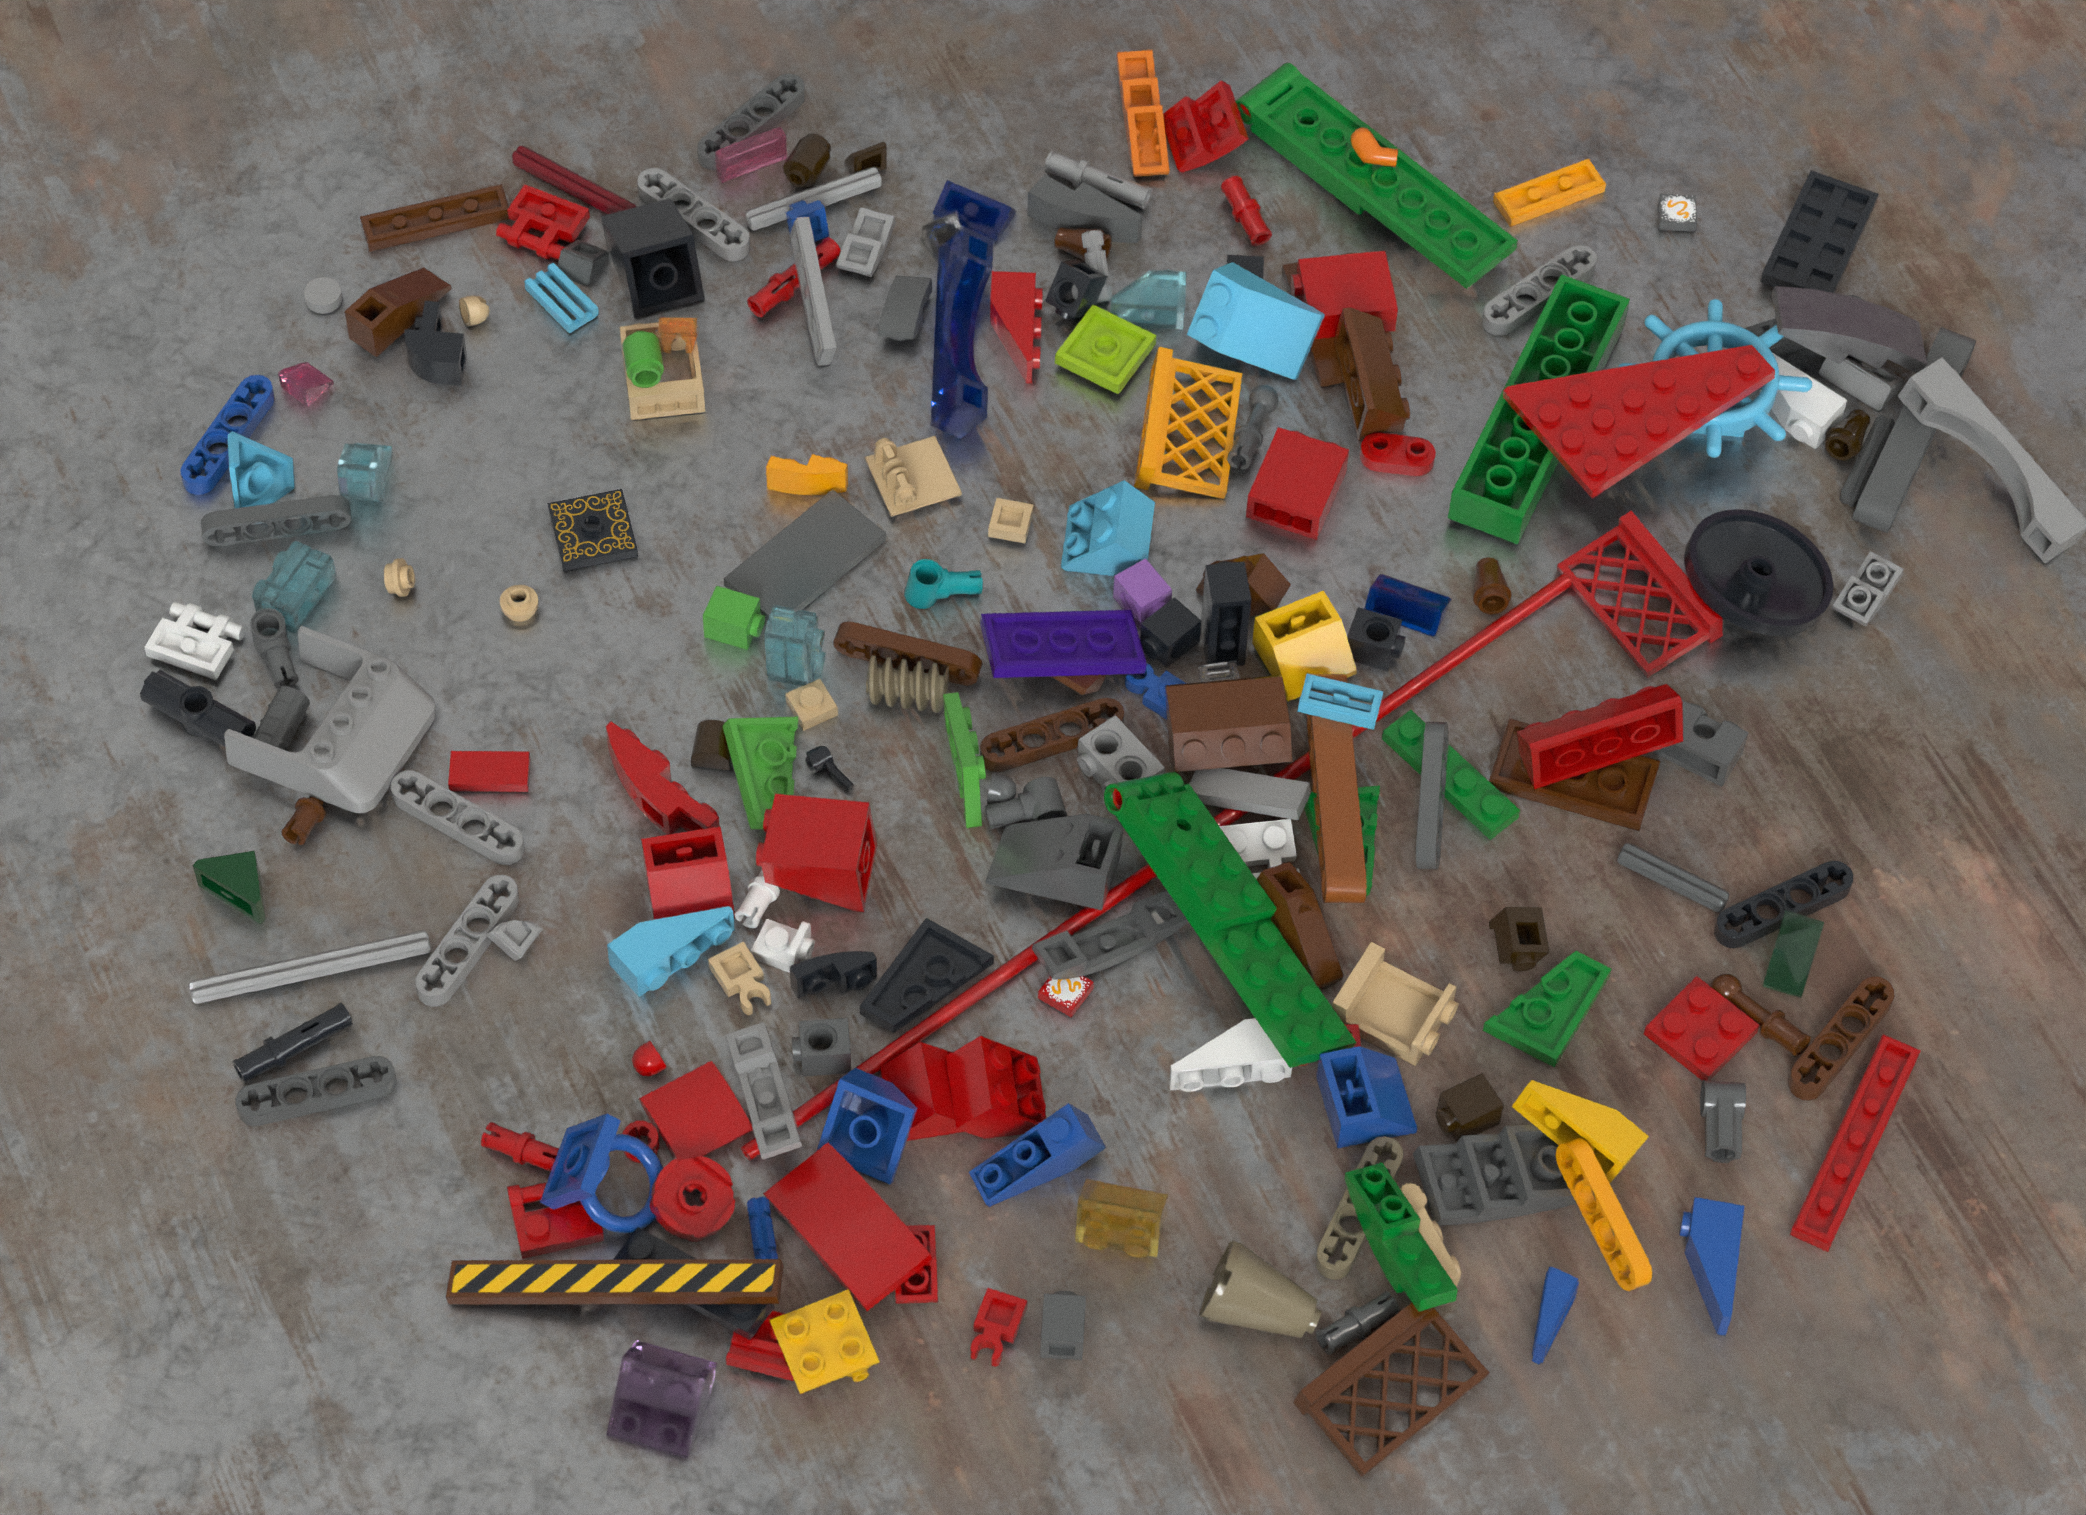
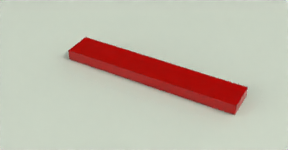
M1882 1035L1792 1227L1791 1236L1829 1252L1921 1050L1887 1035Z

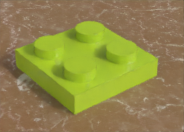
M1093 304L1056 352L1055 364L1119 395L1156 345L1157 335Z

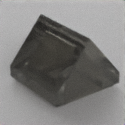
M957 212L948 214L922 227L920 240L934 260H938L968 246Z

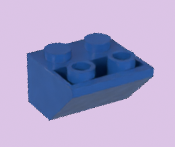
M1360 1046L1320 1054L1316 1078L1337 1149L1368 1143L1377 1137L1386 1136L1393 1138L1417 1133V1126L1396 1058Z

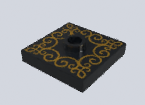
M622 489L548 503V511L563 572L638 557V549Z

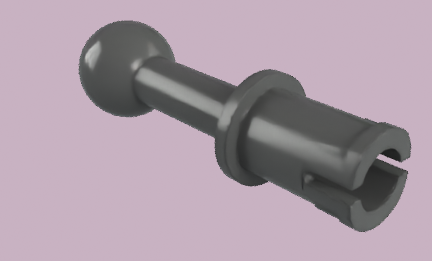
M1260 385L1251 391L1249 404L1252 410L1246 425L1237 427L1234 432L1235 442L1227 456L1230 466L1238 469L1240 462L1243 461L1241 469L1249 468L1255 450L1262 445L1263 435L1259 431L1265 415L1273 412L1279 401L1278 394L1272 387Z

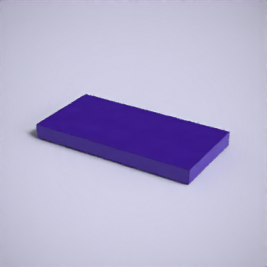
M1132 610L981 614L980 627L993 678L1145 674L1147 663Z

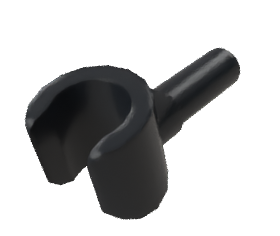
M818 746L806 752L807 757L805 761L812 773L826 769L828 774L846 791H850L854 787V784L834 764L831 752L826 746Z

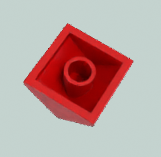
M919 1042L882 1066L880 1070L882 1079L893 1083L917 1107L907 1141L964 1132L956 1129L946 1062V1056L952 1052L923 1042Z

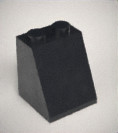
M671 198L601 216L607 249L634 318L705 299L693 234Z

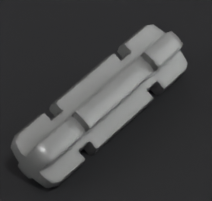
M1101 230L1084 232L1082 234L1083 248H1087V253L1084 254L1086 264L1108 276L1107 280H1109L1106 253L1101 245H1104ZM1107 280L1097 303L1112 299L1111 285H1107Z

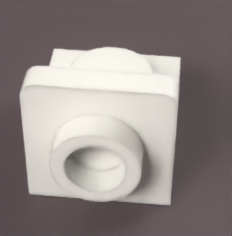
M766 919L751 949V954L758 962L790 973V966L811 958L815 947V940L811 939V924L802 921L797 930Z

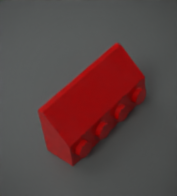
M1668 684L1657 687L1648 686L1640 689L1635 694L1620 699L1610 698L1601 702L1598 706L1583 711L1573 710L1565 713L1561 718L1545 723H1532L1525 727L1524 730L1517 731L1518 750L1533 788L1537 789L1683 742V702L1680 695Z

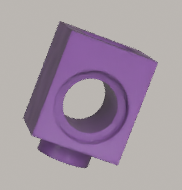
M1145 558L1114 576L1113 598L1123 610H1132L1135 624L1141 629L1143 621L1172 599V589Z

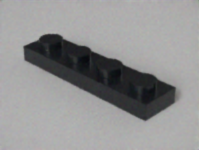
M637 1227L613 1260L696 1258ZM685 1304L749 1340L752 1339L775 1308L774 1304Z

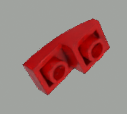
M907 1225L908 1229L927 1249L933 1259L895 1289L896 1304L938 1303L935 1225Z

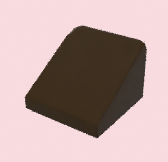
M883 141L851 153L844 160L849 173L853 174L871 167H876L878 171L886 169V143Z

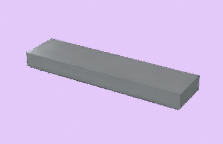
M799 217L794 221L789 237L815 361L818 366L831 365L837 347L809 217Z

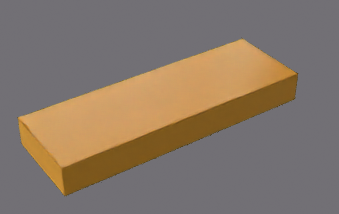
M1588 158L1494 193L1493 203L1508 225L1512 227L1605 192L1606 183Z

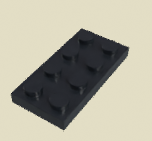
M1810 170L1762 272L1760 282L1773 287L1805 288L1836 293L1875 208L1879 194Z

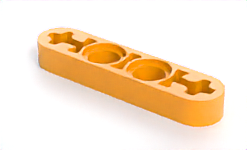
M1581 1138L1560 1144L1556 1149V1162L1615 1280L1626 1291L1649 1284L1652 1280L1650 1262L1592 1148Z

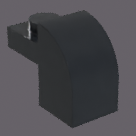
M425 301L423 314L416 316L415 330H404L409 365L413 372L425 381L435 384L462 386L467 359L464 333L442 332L443 320L440 302Z

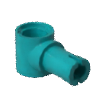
M921 559L913 563L910 569L904 597L911 606L918 609H927L934 606L938 599H946L949 595H980L983 590L982 574L980 570L948 571L947 568H942L933 560Z

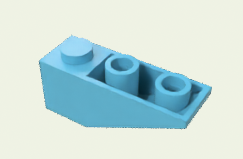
M730 906L639 922L607 944L609 965L638 997L649 990H657L667 981L670 975L680 968L690 967L698 960L700 954L713 945H721L731 936L735 930L733 910Z

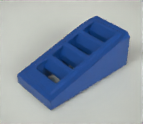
M1549 1267L1546 1272L1532 1349V1362L1539 1365L1545 1360L1576 1299L1579 1286L1578 1278L1554 1267Z

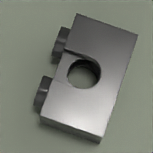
M1682 700L1683 742L1652 751V753L1722 787L1743 754L1749 732L1741 729L1731 721L1719 723L1707 717L1706 711L1701 706Z

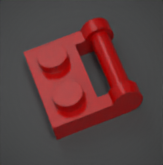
M547 1182L520 1188L519 1184L507 1187L522 1259L604 1241L602 1227L587 1214L581 1201L554 1210L548 1207L525 1212L523 1204L540 1201Z

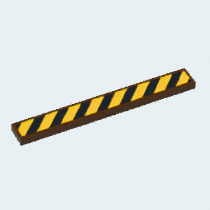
M781 1259L452 1260L446 1299L449 1305L779 1304L784 1265Z

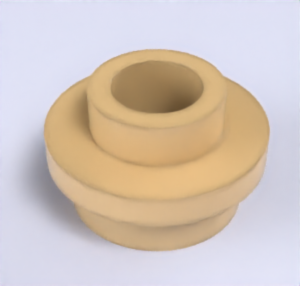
M403 558L395 559L393 563L385 565L384 582L389 594H397L399 597L408 596L410 588H413L415 585L413 567L407 565Z
M513 585L507 588L500 597L502 612L509 619L516 622L530 619L538 609V595L534 589L526 585Z

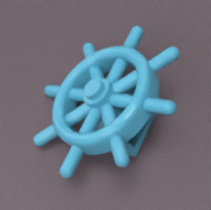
M1713 299L1708 303V321L1684 325L1675 331L1655 315H1648L1645 318V326L1662 341L1654 354L1653 361L1671 359L1677 355L1682 357L1699 354L1693 349V347L1707 346V352L1722 350V347L1729 349L1753 345L1775 369V378L1759 388L1762 390L1753 401L1747 396L1693 432L1706 435V452L1708 456L1716 458L1721 454L1722 436L1743 437L1746 430L1756 425L1775 441H1782L1785 438V429L1768 415L1774 405L1777 391L1808 392L1812 388V381L1807 377L1779 375L1777 361L1769 349L1784 337L1778 334L1777 325L1757 337L1745 328L1723 322V304L1718 299ZM1621 363L1618 367H1624V366L1635 365V364H1634V363Z

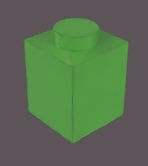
M716 586L703 614L704 637L748 650L753 637H759L764 627L765 615L761 614L760 598Z

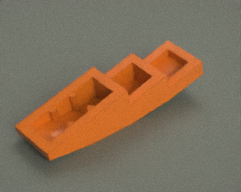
M1153 50L1117 52L1116 60L1133 177L1169 174L1163 108L1160 105L1158 79L1155 77Z

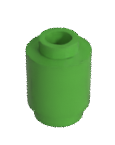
M637 331L626 337L622 348L628 378L635 386L640 388L655 386L660 382L664 372L659 338L655 334L646 331Z

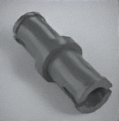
M1385 1291L1359 1308L1353 1306L1347 1309L1344 1317L1316 1331V1338L1322 1349L1326 1348L1325 1353L1331 1355L1356 1338L1360 1340L1367 1338L1371 1335L1372 1329L1400 1312L1396 1299L1394 1297L1390 1298L1391 1294Z

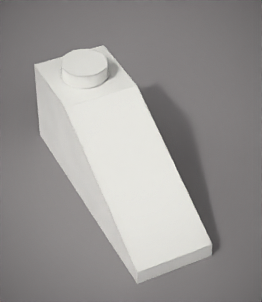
M1773 353L1778 364L1779 375L1807 377L1812 381V388L1808 392L1778 390L1772 411L1783 428L1792 434L1796 440L1804 442L1816 450L1825 440L1827 432L1842 421L1847 400Z

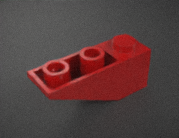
M992 271L990 324L1025 382L1032 383V369H1040L1041 347L1033 346L1034 339H1041L1042 317L1034 316L1035 310H1042L1043 288H1036V273Z

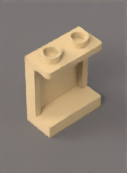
M1371 942L1334 999L1332 1008L1344 1025L1359 1024L1360 1038L1416 1066L1423 1053L1429 1056L1434 1050L1440 1036L1437 1031L1442 1022L1448 1025L1453 1019L1459 1003L1454 1001L1457 987L1449 983L1446 989L1442 991L1383 961L1385 948Z

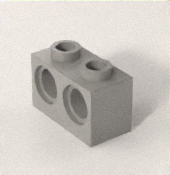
M1116 715L1081 737L1078 741L1077 763L1086 776H1093L1101 785L1103 793L1109 784L1128 781L1124 778L1138 779L1165 772V767ZM1108 751L1111 752V754H1102L1099 752Z

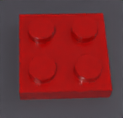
M1696 976L1645 1026L1644 1035L1703 1081L1711 1080L1757 1034L1760 1025Z

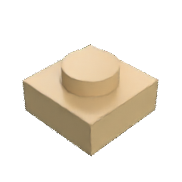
M996 498L988 527V537L1026 543L1034 505Z
M821 679L785 693L786 703L794 717H798V723L803 731L838 716V707Z

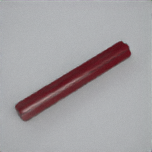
M523 145L518 146L512 154V163L517 167L607 214L636 207L634 203Z

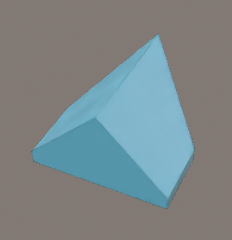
M233 431L228 434L229 470L235 508L274 503L294 489L292 457Z

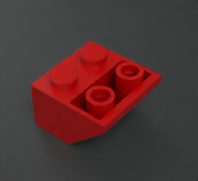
M721 826L641 839L643 861L654 920L727 906L732 908L735 919Z
M983 1036L977 1037L946 1056L956 1129L984 1139L1023 1135L1047 1118L1040 1067L1036 1056Z

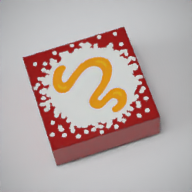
M1049 976L1038 991V999L1072 1018L1094 989V982L1085 976L1071 979H1052Z

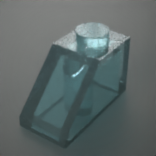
M1149 270L1111 297V313L1139 327L1183 330L1187 272Z

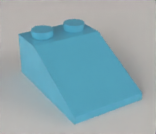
M1231 262L1212 271L1187 335L1218 353L1296 380L1299 377L1325 314Z

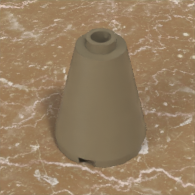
M1230 1241L1214 1270L1213 1275L1215 1277L1211 1287H1207L1199 1316L1207 1321L1302 1338L1305 1332L1312 1334L1322 1312L1316 1308L1317 1299L1241 1242Z

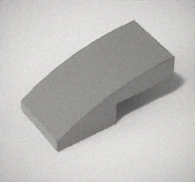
M860 207L852 232L846 235L836 263L837 268L872 277L890 240L896 224L895 216Z

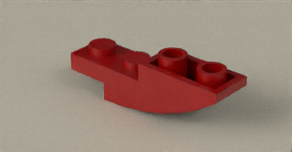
M612 721L606 725L608 749L619 780L630 798L654 825L667 835L674 834L680 827L687 832L720 827L719 816L710 805L706 803L700 804L689 796L687 790L681 784L671 781L670 762L663 753L656 749L650 750L640 742L634 732L627 728L621 729Z

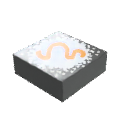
M1660 194L1658 201L1659 230L1695 232L1697 226L1696 195Z

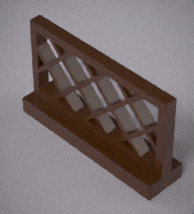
M1410 1303L1301 1389L1293 1403L1303 1415L1308 1413L1354 1469L1363 1477L1483 1381L1490 1373L1436 1311L1435 1307L1418 1312L1413 1303ZM1430 1324L1443 1337L1442 1350L1420 1347V1332ZM1413 1338V1346L1405 1345ZM1449 1345L1455 1352L1449 1351ZM1393 1353L1411 1354V1375L1388 1372L1389 1356ZM1419 1356L1442 1359L1440 1379L1418 1376ZM1448 1360L1464 1361L1474 1375L1466 1382L1447 1380ZM1382 1363V1371L1373 1370ZM1363 1377L1381 1379L1380 1400L1357 1397L1358 1381ZM1388 1381L1411 1383L1409 1404L1387 1401ZM1417 1384L1440 1387L1439 1403L1435 1407L1416 1405ZM1351 1387L1350 1396L1342 1395ZM1447 1388L1456 1389L1446 1397ZM1332 1402L1349 1404L1348 1425L1332 1423L1322 1410ZM1356 1405L1379 1408L1378 1429L1355 1426ZM1386 1409L1409 1412L1408 1428L1403 1432L1385 1430ZM1416 1413L1425 1414L1415 1422ZM1341 1433H1347V1434H1348L1347 1440L1345 1439V1437H1344ZM1354 1434L1377 1437L1376 1454L1366 1462L1353 1448ZM1384 1438L1393 1439L1384 1447Z

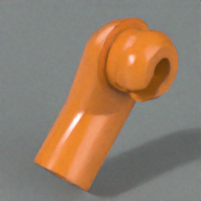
M1358 128L1352 133L1351 145L1364 163L1396 167L1398 149L1380 147L1371 131L1367 128Z

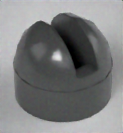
M993 772L987 803L995 804L1014 799L1016 796V784L1012 778Z

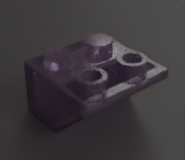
M636 1340L622 1357L606 1435L688 1458L710 1401L717 1363Z

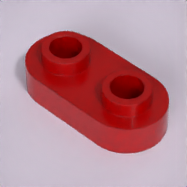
M1380 432L1366 436L1361 443L1360 460L1368 469L1409 476H1423L1429 473L1434 467L1436 456L1433 444L1424 438Z

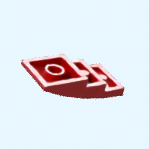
M829 1142L763 1193L768 1198L770 1205L791 1225L795 1234L819 1258L824 1268L846 1290L849 1289L850 1294L866 1311H869L933 1259L931 1254L901 1219Z

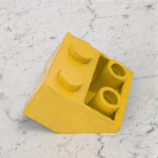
M1324 590L1255 617L1252 644L1272 676H1282L1288 702L1301 697L1307 673L1346 674L1347 678L1356 675L1357 669L1342 619Z

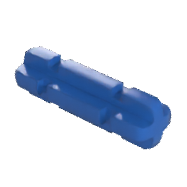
M766 1197L751 1198L747 1202V1210L755 1259H778L769 1200Z

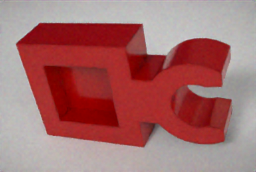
M987 1288L973 1324V1331L982 1334L976 1336L971 1343V1359L976 1360L981 1349L990 1348L994 1352L991 1366L997 1367L1000 1364L1003 1356L1001 1341L1014 1343L1027 1309V1300Z

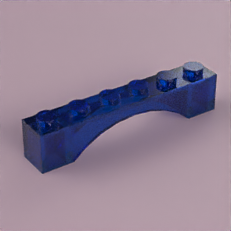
M964 226L938 248L931 426L960 439L987 418L988 387L981 381L976 370L973 341L979 305L993 268V240Z

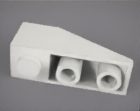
M1255 1018L1245 1019L1171 1065L1169 1088L1170 1091L1181 1089L1185 1092H1193L1207 1086L1222 1085L1224 1087H1236L1244 1082L1261 1080L1266 1083H1274L1291 1077L1292 1068H1289Z

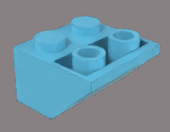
M1123 480L1070 505L1067 514L1061 568L1070 572L1115 576L1145 558L1148 560L1155 502Z

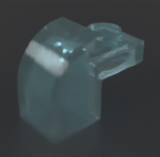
M345 443L337 466L340 496L352 500L382 502L386 495L385 481L393 459L392 446Z

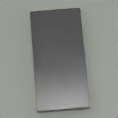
M832 489L724 577V586L727 589L760 598L761 614L765 615V620L779 630L886 541V532Z

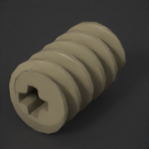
M871 655L867 671L866 694L868 695L869 693L873 705H879L883 696H885L886 704L889 707H894L900 697L901 705L904 709H909L915 699L917 708L920 711H925L931 701L933 712L940 713L944 706L943 694H947L949 665L944 675L939 674L937 663H933L929 672L924 673L922 661H917L913 671H909L906 659H902L898 669H893L891 657H887L883 666L878 667L876 656Z

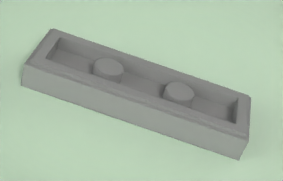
M1225 768L1196 770L1190 781V786L1203 804L1299 820L1311 794L1310 783Z

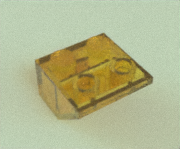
M1086 1179L1077 1204L1075 1242L1083 1243L1085 1246L1096 1250L1105 1248L1122 1250L1133 1257H1157L1167 1213L1168 1194Z

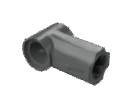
M1702 1081L1700 1115L1705 1117V1157L1712 1159L1714 1162L1729 1163L1741 1157L1742 1120L1746 1107L1745 1083Z

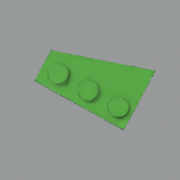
M958 692L943 694L945 727L952 761L956 766L960 798H964L966 828L982 826L979 780L986 779L983 756H976V754H979L976 731L969 732V730H972L970 708L962 707Z
M798 717L728 718L722 726L751 830L763 829L765 810L772 809L775 794L794 795L795 780L792 779L793 761L796 759L797 746L794 745L795 731L798 729Z

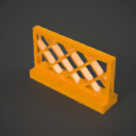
M1158 347L1150 371L1134 487L1148 490L1152 483L1224 499L1227 493L1230 471L1227 456L1233 447L1242 373L1172 358V349ZM1176 372L1189 374L1196 383L1184 388L1175 378ZM1215 381L1230 383L1232 388L1230 392L1220 396L1211 386V383ZM1200 389L1212 400V402L1202 407L1191 397V394ZM1181 399L1192 411L1182 418L1171 408L1172 404ZM1219 408L1227 418L1226 422L1218 426L1207 415L1208 412ZM1197 418L1208 430L1198 437L1186 425ZM1178 429L1188 442L1175 448L1167 438V435ZM1213 437L1223 448L1222 452L1214 456L1202 444ZM1193 448L1204 460L1194 467L1182 456V454ZM1174 460L1183 470V473L1178 476L1162 473V465ZM1210 467L1219 478V485L1204 482L1198 473Z

